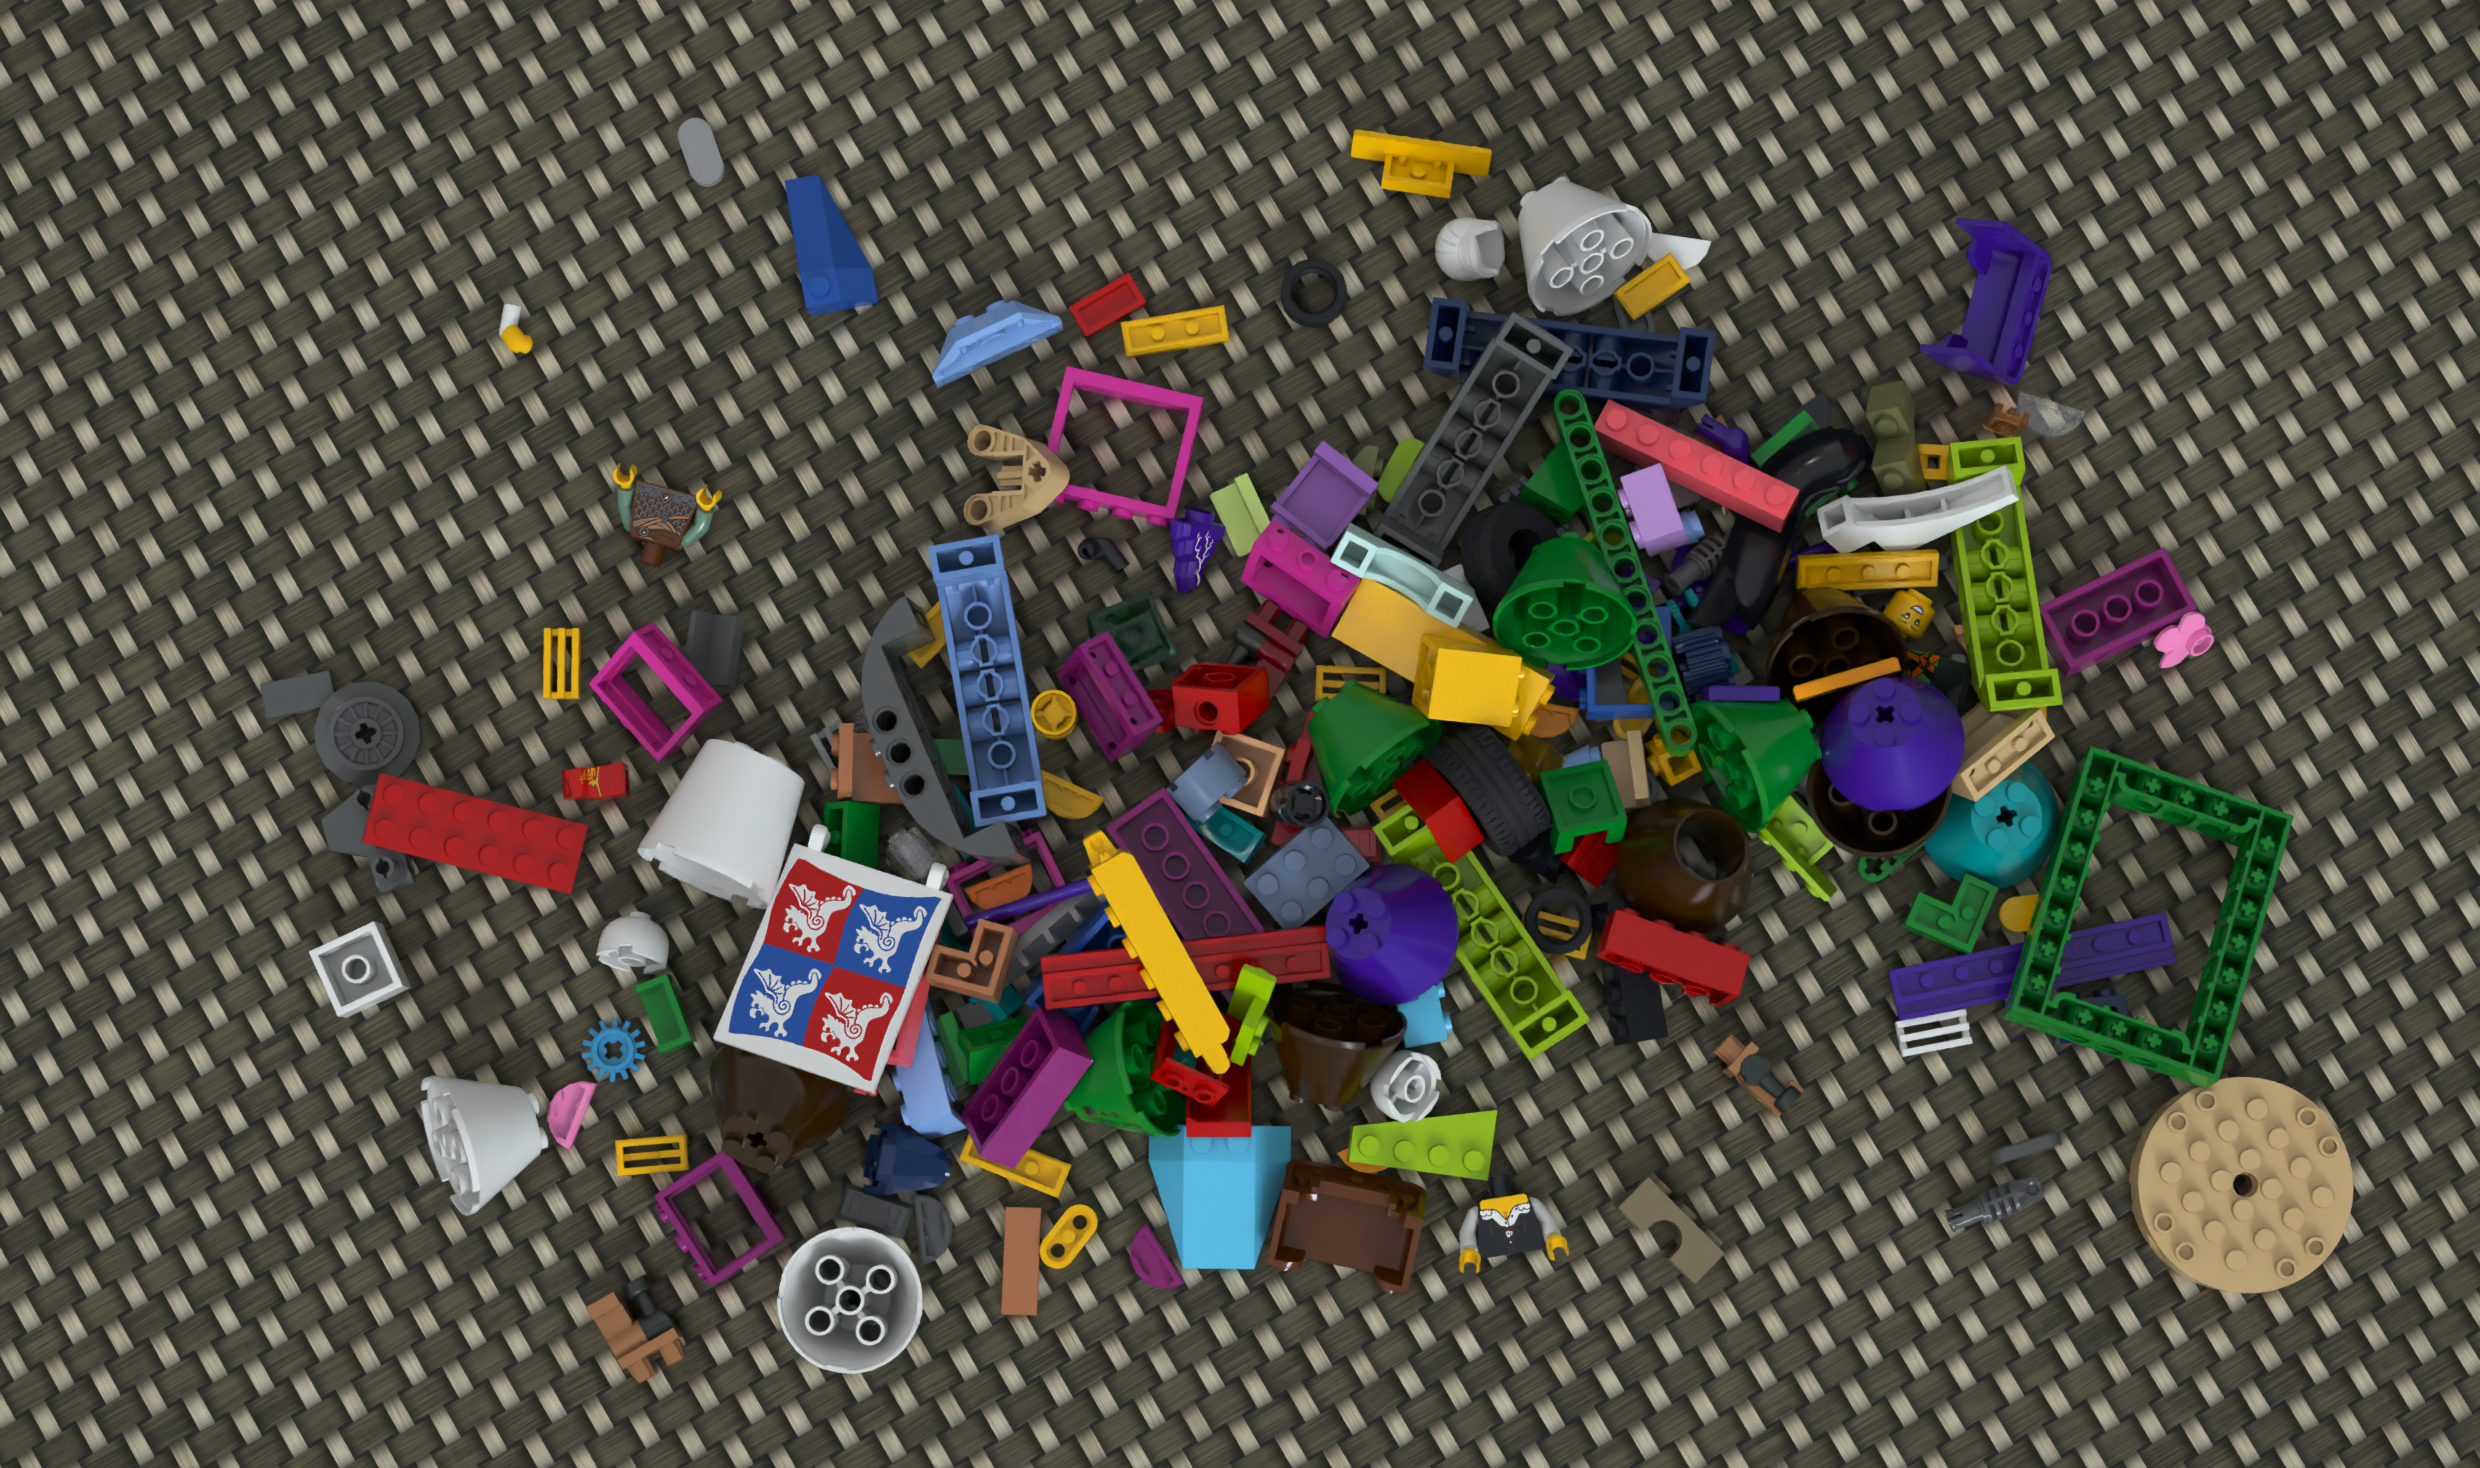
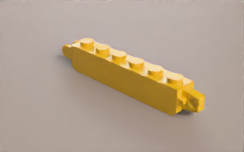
M1098 830L1085 837L1082 842L1091 863L1088 865V868L1092 873L1086 879L1096 896L1103 894L1109 906L1104 911L1113 927L1116 928L1121 925L1127 938L1121 941L1131 959L1138 956L1144 966V969L1139 971V974L1149 991L1156 988L1162 1000L1156 1004L1166 1022L1173 1019L1179 1031L1174 1033V1036L1182 1051L1185 1053L1190 1050L1195 1058L1202 1056L1213 1073L1215 1072L1217 1075L1225 1073L1230 1067V1061L1221 1044L1228 1040L1230 1029L1134 856L1127 850L1120 848L1116 850L1102 830Z

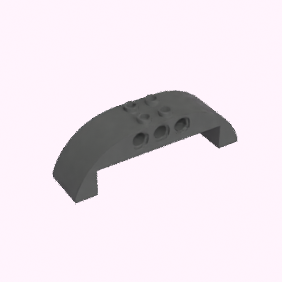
M1512 311L1495 332L1467 374L1397 488L1372 535L1437 568L1442 561L1443 551L1545 388L1551 379L1555 380L1574 348Z
M904 596L888 609L875 628L866 649L862 667L861 694L864 712L874 737L870 740V744L877 758H883L888 769L883 772L885 780L892 791L897 790L904 806L916 822L936 839L969 857L987 863L1025 865L1032 860L1017 828L1003 820L976 833L971 828L898 659L936 640L923 609Z

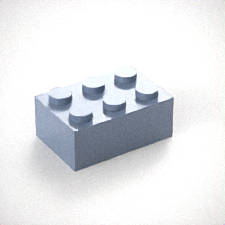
M1328 814L1324 821L1317 826L1302 827L1245 876L1243 883L1283 929L1301 927L1338 893L1370 867V861Z

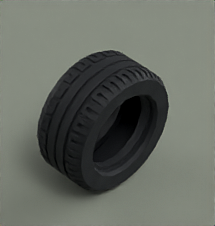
M1463 722L1459 727L1457 726L1451 730L1449 734L1440 738L1439 742L1437 741L1429 747L1426 755L1428 763L1460 796L1484 836L1485 840L1483 841L1495 854L1500 857L1511 856L1518 850L1517 848H1522L1528 841L1537 837L1538 833L1540 834L1548 828L1551 815L1546 804L1524 770L1487 725Z

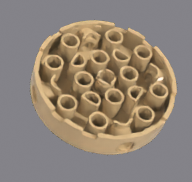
M2253 1077L2221 1078L2207 1089L2193 1085L2164 1103L2150 1118L2141 1132L2142 1135L2132 1155L2129 1173L2133 1202L2131 1204L2139 1229L2151 1249L2166 1265L2184 1278H2188L2207 1288L2236 1293L2273 1291L2291 1285L2309 1275L2326 1260L2340 1241L2347 1226L2353 1203V1173L2349 1155L2339 1132L2331 1120L2317 1105L2296 1090L2275 1081ZM2237 1175H2241L2246 1179V1189L2243 1194L2239 1195L2233 1187V1182Z

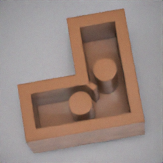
M979 919L969 953L938 944L934 945L925 979L931 986L999 1004L1019 935L1013 927Z

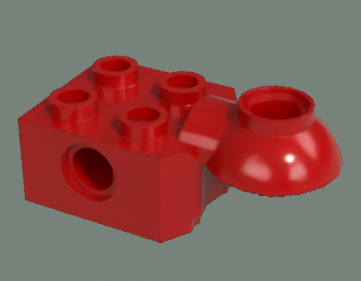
M1200 662L1190 665L1184 674L1174 678L1171 681V690L1158 688L1146 691L1164 720L1153 733L1168 732L1177 726L1188 727L1193 732L1220 730L1225 735H1236L1241 733L1270 708L1267 667Z

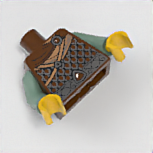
M618 463L613 472V479L618 484L617 506L624 529L630 532V537L635 541L645 543L639 562L660 568L665 549L681 553L684 547H691L708 532L715 510L714 505L722 498L720 490L711 499L706 495L707 484L696 495L637 479L634 485L632 482L637 474V467L632 464L630 476H626L621 473V464Z

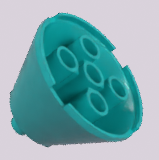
M2026 760L1977 802L1952 793L1946 817L1937 831L1925 841L1923 846L1934 864L1944 874L1958 882L1961 881L1963 874L1966 873L1998 887V889L2020 883L2039 870L2051 854L2060 820L2055 793L2044 774L2033 763Z

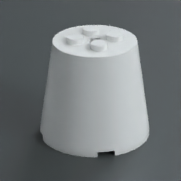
M709 739L705 742L641 841L637 851L647 861H652L654 857L661 862L658 869L692 887L735 903L737 897L748 900L746 905L751 908L767 909L768 905L772 902L805 782L798 774L789 769L783 761L758 753L744 743Z

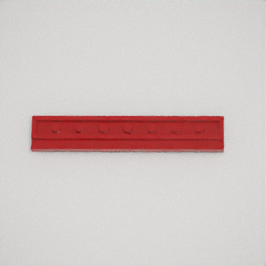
M1324 924L1180 940L1208 991L1235 989L1244 964L1266 970L1277 978L1276 984L1331 978ZM1125 947L1040 956L1044 1006L1046 1010L1160 997L1156 988L1149 991L1139 974V971L1143 970L1144 966L1138 956L1131 959Z

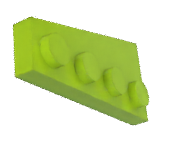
M1497 1110L1426 1117L1416 1122L1412 1120L1406 1121V1123L1390 1121L1351 1126L1347 1162L1488 1181Z

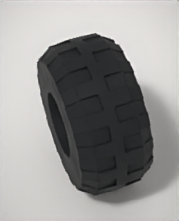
M1509 501L1484 508L1471 518L1462 535L1460 561L1464 570L1463 574L1467 582L1475 589V593L1488 602V604L1495 607L1498 606L1532 554V548L1550 539L1560 538L1550 518L1538 507L1532 506L1528 502ZM1509 544L1512 546L1515 554V566L1511 563L1508 554Z

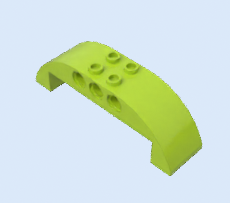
M2021 436L1950 443L1948 451V486L1975 478L2006 465L2012 471L2019 498L2014 503L1950 532L1952 558L1969 666L1978 698L1985 710L1989 712L2056 706L2063 703L2058 668L2049 669L2021 495L2020 484L2026 470Z
M1406 805L1372 828L1393 863L1406 864L1422 869L1435 877L1443 885L1442 888L1448 895L1451 903H1454L1458 916L1459 940L1455 956L1529 1061L1590 1021L1570 989L1567 990L1471 850L1454 863H1450L1424 821L1409 805Z

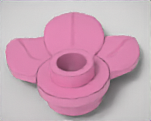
M2193 611L2184 614L2179 625H2170L2155 637V648L2164 652L2160 660V668H2169L2179 664L2189 653L2192 656H2199L2212 646L2214 642V637L2211 634L2212 630L2205 623V617L2201 613Z

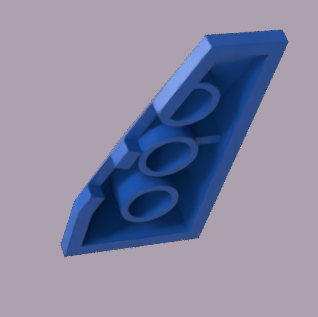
M819 174L786 180L785 187L806 309L810 316L879 303L872 267Z

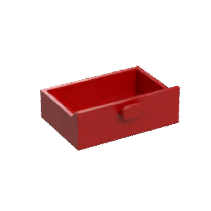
M1229 1047L1227 1056L1229 1060L1234 1047ZM1251 1054L1247 1055L1243 1066L1230 1061V1067L1224 1073L1222 1080L1223 1083L1230 1085L1229 1091L1213 1107L1200 1103L1186 1095L1187 1137H1251ZM1202 1056L1197 1058L1195 1070L1201 1073L1203 1072L1205 1062Z

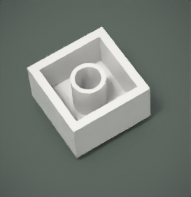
M373 921L309 951L338 1017L348 1018L411 988L382 923Z

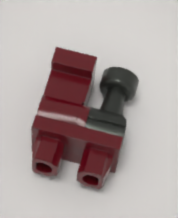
M1266 600L1255 613H1249L1238 630L1237 644L1227 662L1219 661L1218 663L1243 665L1248 657L1251 656L1258 661L1257 667H1267L1269 701L1271 703L1303 652L1304 646L1302 644L1307 637L1309 627L1293 618L1285 632H1281L1273 624L1282 613V609Z

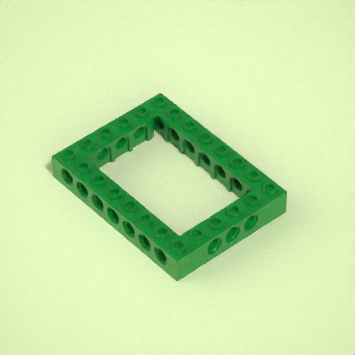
M2090 746L2080 756L2002 1018L2205 1089L2218 1082L2294 816ZM2111 803L2238 847L2185 1033L2176 1029L2169 1031L2145 1023V1018L2139 1016L2134 1019L2111 1011V1007L2107 1005L2099 1007L2076 999V995L2070 992H2061L2053 998L2049 997L2054 980L2060 975L2062 969L2058 966L2064 946L2071 939L2072 934H2069V929L2074 912L2080 908L2082 902L2078 899L2084 879L2090 875L2091 868L2088 865L2094 846L2099 843L2101 838L2098 832L2102 818L2109 810Z

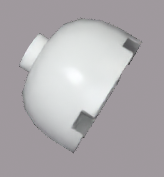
M631 912L630 916L619 917L605 927L599 940L596 956L599 955L600 962L622 971L630 972V966H644L643 974L661 973L666 970L669 941L666 932L659 924L651 921L650 915L643 912Z
M1399 1050L1391 1053L1370 1080V1093L1377 1108L1390 1118L1404 1123L1409 1120L1416 1122L1423 1119L1437 1102L1440 1092L1435 1090L1436 1079L1441 1080V1073L1437 1063L1428 1055L1420 1052Z

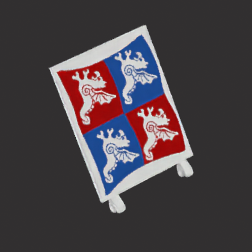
M816 824L811 831L808 847L796 843L792 847L777 883L772 902L767 907L713 1039L874 1094L953 899L952 894L941 891L948 880L949 872L944 864L933 863L925 886L823 853L829 844L831 833L826 826Z

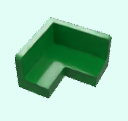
M1965 873L1962 876L1951 905L1917 892L1906 919L1901 921L1899 927L1960 954H1969L1973 950L1998 887Z

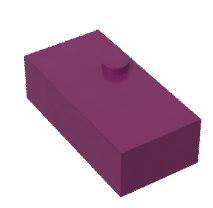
M2164 547L2039 606L2045 643L2064 678L2070 677L2158 635L2164 628L2170 625H2179L2184 614L2196 612L2198 609Z
M1038 1006L965 1106L961 1115L979 1156L1014 1169L1042 1130L1047 1128L1050 1119L1092 1064L1093 1059L1073 1019Z

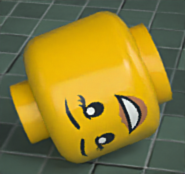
M1908 588L1907 591H1897L1882 614L1897 625L1905 640L1907 636L1912 639H1919L1934 618L1935 611L1931 607L1932 600L1918 591Z

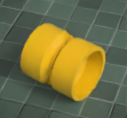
M1054 689L1044 691L1032 703L1030 712L1032 722L1038 732L1047 739H1064L1071 735L1077 727L1079 716L1076 705L1071 697L1063 691Z

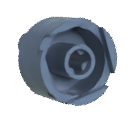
M1217 741L1165 790L1194 821L1199 819L1204 823L1222 806L1218 800L1223 795L1230 799L1248 782L1244 777L1247 772Z

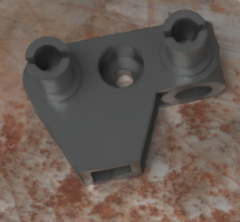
M371 784L357 789L353 795L321 820L329 851L339 854L368 857L375 883L381 893L393 889H403L410 884L416 883V873L411 855L361 843L376 786Z

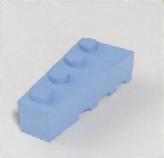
M928 996L912 1068L896 1066V1071H892L894 1085L898 1092L902 1091L905 1104L900 1105L903 1120L906 1125H910L927 1141L967 1129L963 1118L956 1113L953 1102L959 1099L955 1085L952 1084L949 1075H944L942 1070L948 1067V1062L941 1042H934L933 1036L939 1035Z

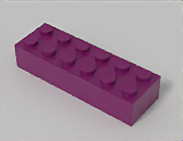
M1164 787L1106 827L1107 832L1120 849L1129 851L1134 856L1166 916L1183 940L1265 931ZM1235 989L1219 990L1229 1004Z

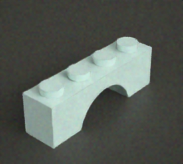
M1349 523L1330 562L1360 578L1375 580L1399 591L1417 603L1425 613L1457 629L1474 598V588L1352 523Z

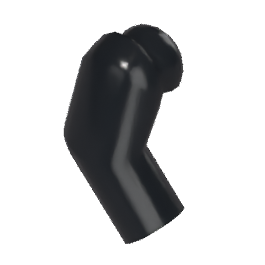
M1089 537L1084 539L1078 546V554L1082 559L1106 560L1116 574L1130 564L1115 543L1109 538Z

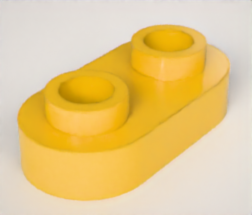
M1083 1204L1071 1206L1043 1239L1039 1251L1042 1261L1047 1266L1055 1269L1066 1267L1092 1237L1098 1226V1218L1092 1208ZM1078 1215L1084 1216L1087 1220V1225L1083 1229H1077L1074 1226V1218ZM1059 1243L1064 1246L1065 1253L1062 1257H1055L1052 1254L1051 1248L1054 1244Z

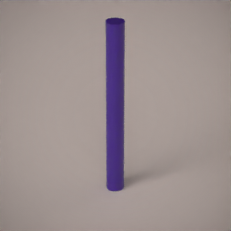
M1084 878L965 916V924L968 930H972L977 927L979 919L997 922L1093 890L1088 880Z

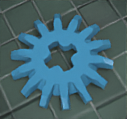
M612 1018V1027L609 1028L604 1020L599 1022L602 1029L599 1033L593 1028H590L588 1031L594 1036L593 1041L583 1040L582 1045L591 1047V1051L583 1053L582 1058H592L593 1063L587 1066V1069L591 1071L598 1067L600 1071L597 1078L602 1079L604 1074L608 1072L610 1073V1082H615L616 1073L620 1072L623 1079L626 1080L629 1078L626 1071L628 1067L635 1072L639 1070L633 1063L634 1059H645V1055L637 1053V1048L646 1046L645 1041L635 1042L634 1039L641 1032L639 1029H636L630 1034L628 1029L631 1022L627 1020L622 1028L618 1027V1018ZM617 1041H620L623 1044L620 1048V1051L623 1053L622 1057L619 1059L614 1056L608 1059L606 1057L608 1049L605 1045L608 1042L615 1044Z

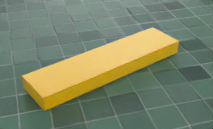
M1937 549L1797 555L1796 590L1804 587L1809 589L1831 587L1842 589L1843 591L1937 587L1939 552Z

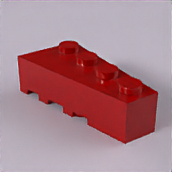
M1629 908L1616 909L1607 916L1596 957L1634 973H1642L1643 969L1650 971L1649 977L1653 981L1663 985L1678 983L1682 985V993L1691 997H1697V995L1709 996L1708 1004L1717 1008L1724 1006L1740 995L1750 955L1740 952V947L1731 943L1722 942L1719 945L1707 941V936L1699 932L1687 931V933L1675 930L1673 929V924L1664 920L1655 919L1652 922L1640 918L1641 914Z

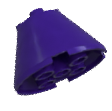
M1885 676L1854 686L1834 703L1824 720L1820 734L1821 760L1830 782L1851 802L1878 812L1899 809L1908 811L1931 802L1952 783L1964 757V729L1954 705L1934 686L1907 676Z
M1383 864L1364 871L1335 896L1327 913L1325 924L1329 960L1340 982L1354 995L1379 1005L1406 1004L1419 999L1418 996L1425 993L1433 985L1437 986L1447 974L1458 947L1459 922L1454 903H1451L1448 895L1442 888L1443 885L1431 874L1406 864Z

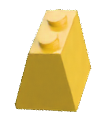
M1422 634L1411 703L1428 719L1511 727L1512 718L1516 717L1519 711V697L1516 696L1518 682H1522L1524 678L1525 663L1522 661V656L1511 649Z

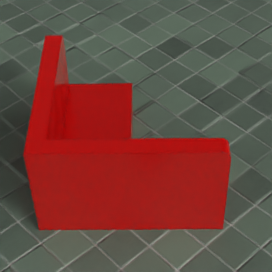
M1426 759L1392 783L1395 791L1424 821L1450 863H1454L1485 840L1460 796Z

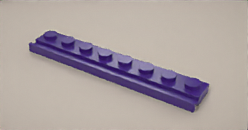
M2166 912L2070 932L2069 934H2072L2071 939L2064 946L2058 966L2062 969L2060 975L2055 978L2052 989L2178 963L2174 955V945ZM2024 942L1887 971L1898 1021L2007 999Z

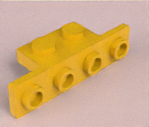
M1354 130L1351 157L1385 162L1381 189L1449 199L1453 172L1487 177L1492 155L1491 149L1477 146H1466L1364 130Z

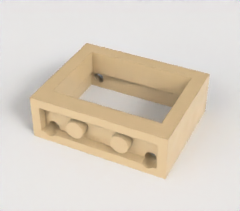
M1980 702L1960 718L1965 738L1964 757L1961 767L1952 781V793L1977 802L2050 742L2055 735L2041 710L2034 707L1989 712L1985 710Z

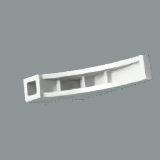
M2004 465L1975 478L1934 490L1889 497L1850 498L1848 495H1845L1816 510L1823 539L1840 553H1850L1873 541L1885 551H1904L1920 547L2014 503L2019 498L2012 471Z

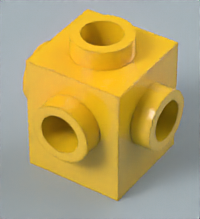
M1678 730L1670 735V738L1676 744L1683 745L1689 742L1688 736H1684ZM1659 732L1654 735L1653 740L1644 744L1649 754L1645 758L1649 770L1655 777L1661 776L1670 786L1702 770L1694 750L1684 757L1670 755L1663 746Z

